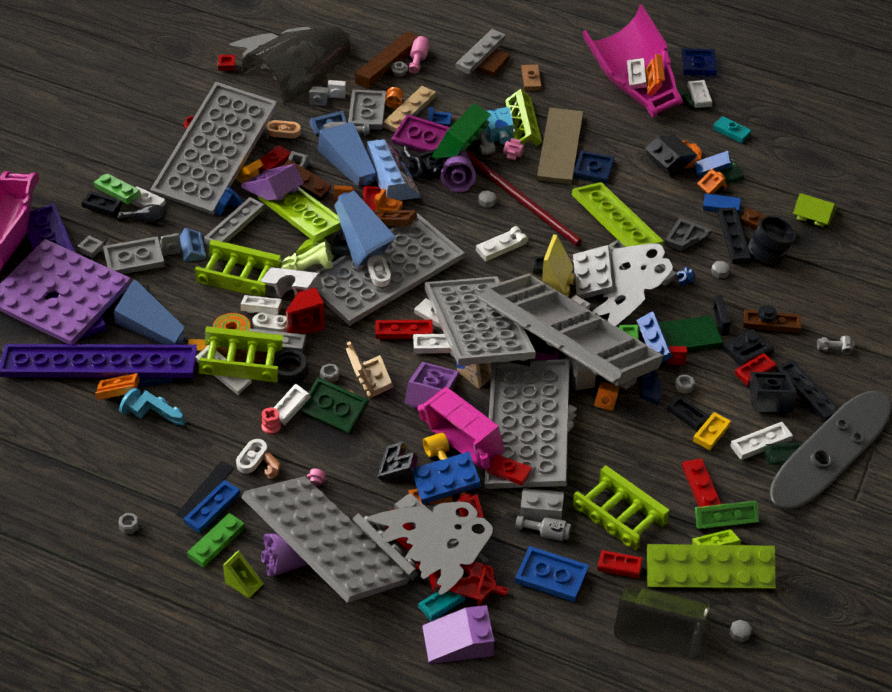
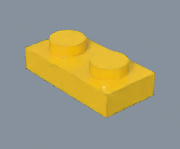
M713 412L694 435L693 442L711 450L730 427L731 421Z

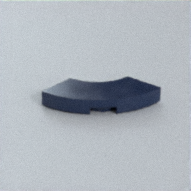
M653 370L637 377V381L642 387L640 398L658 405L662 396V383L658 378L657 372Z

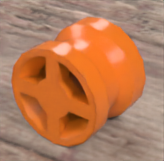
M397 87L389 88L386 93L385 103L389 108L396 109L402 105L403 91Z

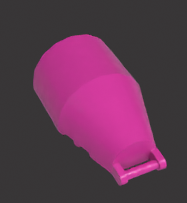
M642 4L639 5L636 16L621 31L610 37L592 41L587 31H583L585 43L608 80L647 109L652 118L666 109L683 104L671 69L667 43ZM655 54L662 55L665 81H662L660 90H657L655 95L652 96L647 93V87L631 89L629 86L627 60L644 58L646 69L650 61L655 59Z
M4 171L0 176V272L23 241L27 232L34 188L39 182L38 173L16 174Z

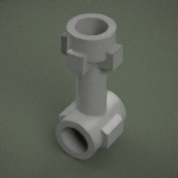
M484 130L475 140H479L481 143L479 145L480 154L489 155L495 153V146L493 142H487L488 134Z
M843 336L840 338V341H828L827 337L817 340V349L827 352L828 348L841 349L843 354L848 355L853 353L855 348L854 341H852L850 336Z

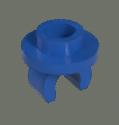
M685 266L684 271L677 272V277L680 279L678 282L681 286L687 285L689 281L693 284L696 278L693 269Z

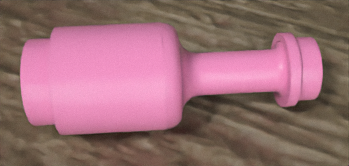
M420 36L414 40L410 52L413 62L409 64V71L413 74L419 72L421 68L419 65L420 61L425 60L430 44L426 37Z

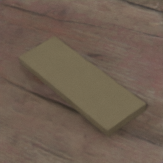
M549 108L537 174L538 181L572 184L583 111Z

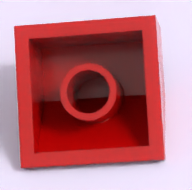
M316 287L298 292L286 310L288 333L306 335L325 329L324 302Z

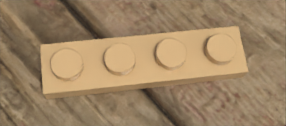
M421 86L383 121V127L395 133L407 114L416 116L436 97V92Z

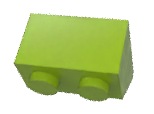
M800 193L793 214L797 215L796 219L807 222V219L814 221L815 225L824 227L825 224L830 225L838 206L834 203Z

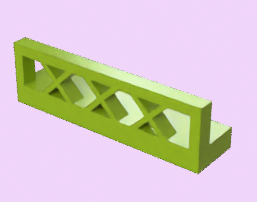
M520 89L505 100L506 106L510 108L513 120V137L520 140L521 145L530 140L538 146L542 143L532 99ZM517 110H520L517 117H515ZM522 121L521 126L517 128L519 122ZM524 132L525 136L520 139L522 133Z

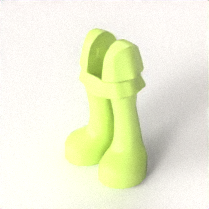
M322 242L302 255L297 256L294 253L291 257L288 256L281 262V269L303 271L312 265L322 264L325 269L330 270L333 268V256L327 242Z

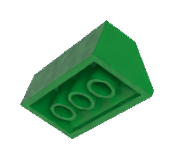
M473 103L446 132L432 157H454L461 151L464 153L476 137L478 138L481 132L489 125L488 119L491 114L476 103Z

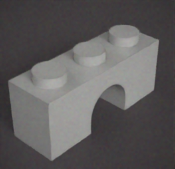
M273 267L268 270L260 281L266 283L267 296L282 298L284 293L291 289L294 290L296 296L298 292L315 287L318 293H320L323 288L318 273Z

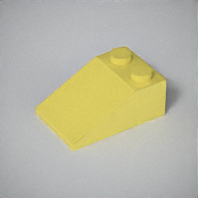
M553 234L544 258L542 282L568 297L570 293L569 285H573L575 274L572 273L573 265L558 236Z

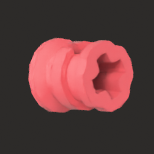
M273 407L262 411L261 426L262 430L267 434H275L281 429L278 410Z

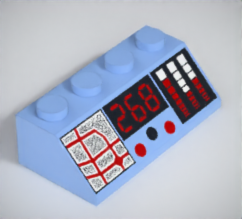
M384 139L367 141V154L376 171L375 179L380 190L386 189V197L395 200L420 198V193L400 151Z

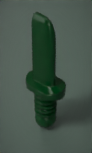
M677 84L676 88L682 100L688 106L693 107L695 103L691 99V94L689 92L686 93Z

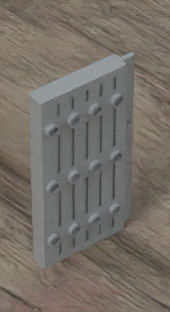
M529 273L486 287L484 293L476 296V298L500 312L503 317L516 322L546 341L549 346L559 349L591 369L594 374L602 376L616 386L658 369L663 359V355Z

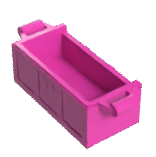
M448 387L443 388L424 404L417 407L420 419L429 425L430 430L435 434L443 432L449 445L460 454L470 451L473 463L482 470L489 469L491 466L490 462L495 455H502L505 452L499 426Z

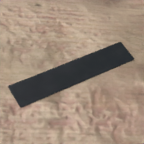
M221 461L176 513V516L184 519L220 485L234 466Z

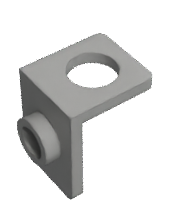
M179 233L161 236L160 245L163 256L181 253Z

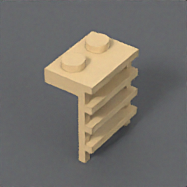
M350 341L347 342L349 348H346L351 364L369 398L394 387L381 355L362 363Z

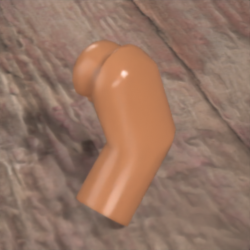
M268 452L263 456V460L269 465L267 470L265 469V475L268 478H275L279 474L281 464Z

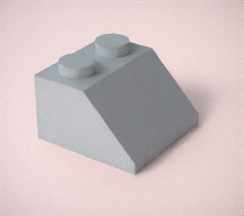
M523 488L520 516H524L526 520L542 522L545 517L561 520L564 492Z

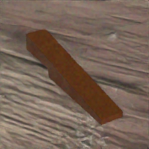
M406 31L355 72V84L370 89L383 74L388 75L391 72V66L394 63L401 61L411 51L414 40L420 36Z

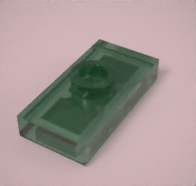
M731 157L732 167L718 171L725 176L727 184L741 181L744 178V175Z
M803 442L766 444L764 451L768 465L784 464Z

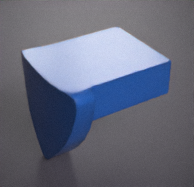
M429 107L428 121L450 127L451 113L435 112L434 108Z
M228 187L218 202L215 213L221 216L227 205L240 206L243 203L242 198Z

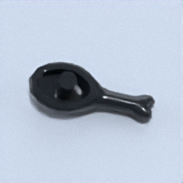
M406 145L401 153L408 160L407 168L412 178H420L424 174V164L419 157L412 155L409 146Z
M149 204L137 211H119L117 220L123 221L125 219L138 218L146 223H154L164 218L166 211L160 205Z

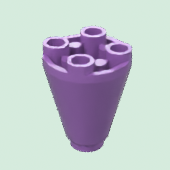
M278 534L264 535L265 550L261 552L262 563L267 565L268 576H277L309 565Z

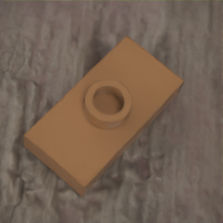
M521 65L524 91H541L538 65Z

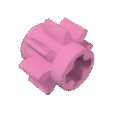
M511 138V142L506 141L503 153L507 154L508 159L516 161L517 157H522L524 145L520 144V140Z

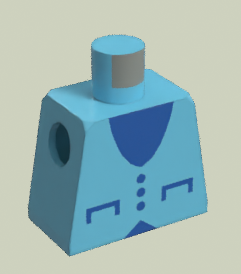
M504 107L487 111L491 114L488 119L490 123L484 130L488 134L487 139L490 142L500 141L501 144L510 141V138L513 137L514 127L510 108Z

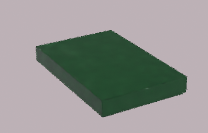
M712 315L659 322L669 346L687 347V352L722 347L723 341Z
M318 377L309 391L311 397L299 411L351 435L368 406L369 400Z

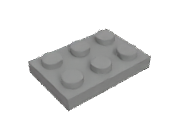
M352 89L348 123L353 122L355 126L369 124V129L382 130L386 91Z
M158 236L103 246L107 267L118 273L127 274L165 267Z
M608 245L573 254L576 294L578 297L586 299L614 291L611 252Z

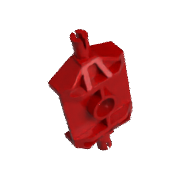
M417 561L415 569L420 570V561ZM476 561L468 565L460 564L463 572L467 573L469 577H461L448 590L478 600L477 605L479 606L491 593L506 597L508 588L496 585L491 566ZM441 569L429 575L433 592H436L437 588H441V585L437 584L441 576Z

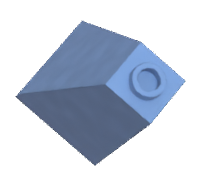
M353 122L320 130L318 152L357 186L370 185L375 181L376 171Z
M355 191L350 193L344 192L338 197L335 209L354 265L358 268L365 264L370 257L379 256L386 252L396 237Z
M133 280L114 310L115 324L164 345H181L186 337L185 327L138 281Z

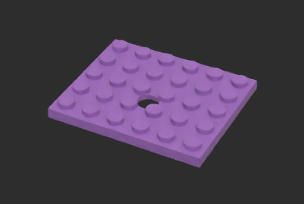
M44 239L0 283V311L67 344H75L130 286L132 281L131 278ZM50 292L59 293L57 298L45 299V296Z

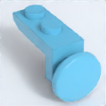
M133 388L124 396L120 403L119 411L123 415L131 412L139 419H142L151 408L175 425L184 426L186 423L183 416L184 413L179 408H172L164 398L160 396L157 398L146 390L140 396L141 391Z

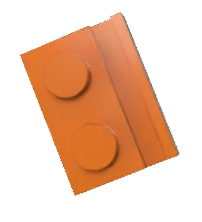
M655 54V59H652L645 69L647 93L652 96L655 95L657 90H660L662 81H665L663 59L660 54Z
M138 373L100 380L97 392H95L97 400L125 395L131 389L137 388L140 381Z

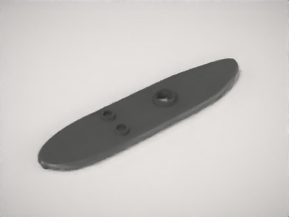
M868 391L853 397L843 404L779 469L770 487V498L774 505L784 510H793L803 507L822 494L882 433L892 411L890 398L881 391ZM815 455H820L818 457L820 459L824 457L823 461L824 463L827 461V464H820L816 460Z

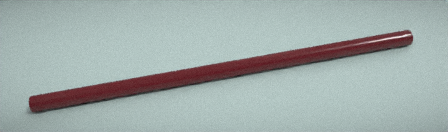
M466 150L472 165L575 246L578 247L582 243L580 237Z

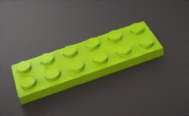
M602 182L572 190L571 195L625 247L652 243L663 246L664 241Z
M301 188L293 193H286V197L279 201L275 199L266 200L258 196L259 200L314 242L322 240L324 237L342 228L338 215Z
M647 544V587L775 589V546Z

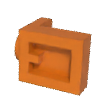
M713 169L697 183L698 187L707 194L715 193L721 186L724 189L727 187L725 176L721 172L716 173Z
M382 189L375 196L374 204H376V210H401L403 207L402 201L386 197V189Z
M600 381L594 405L613 411L619 386Z

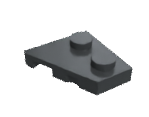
M679 218L665 239V245L683 251L709 237L711 229Z

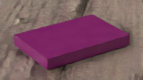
M407 114L391 138V141L403 147L407 145L410 149L423 153L436 149L450 127Z

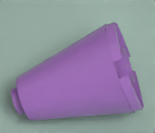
M461 151L457 156L447 159L441 170V181L445 187L449 188L452 192L461 193L469 190L475 183L476 172L466 151L464 153Z

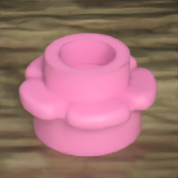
M311 469L310 474H307V478L315 486H321L327 480L325 478L326 473L320 469Z

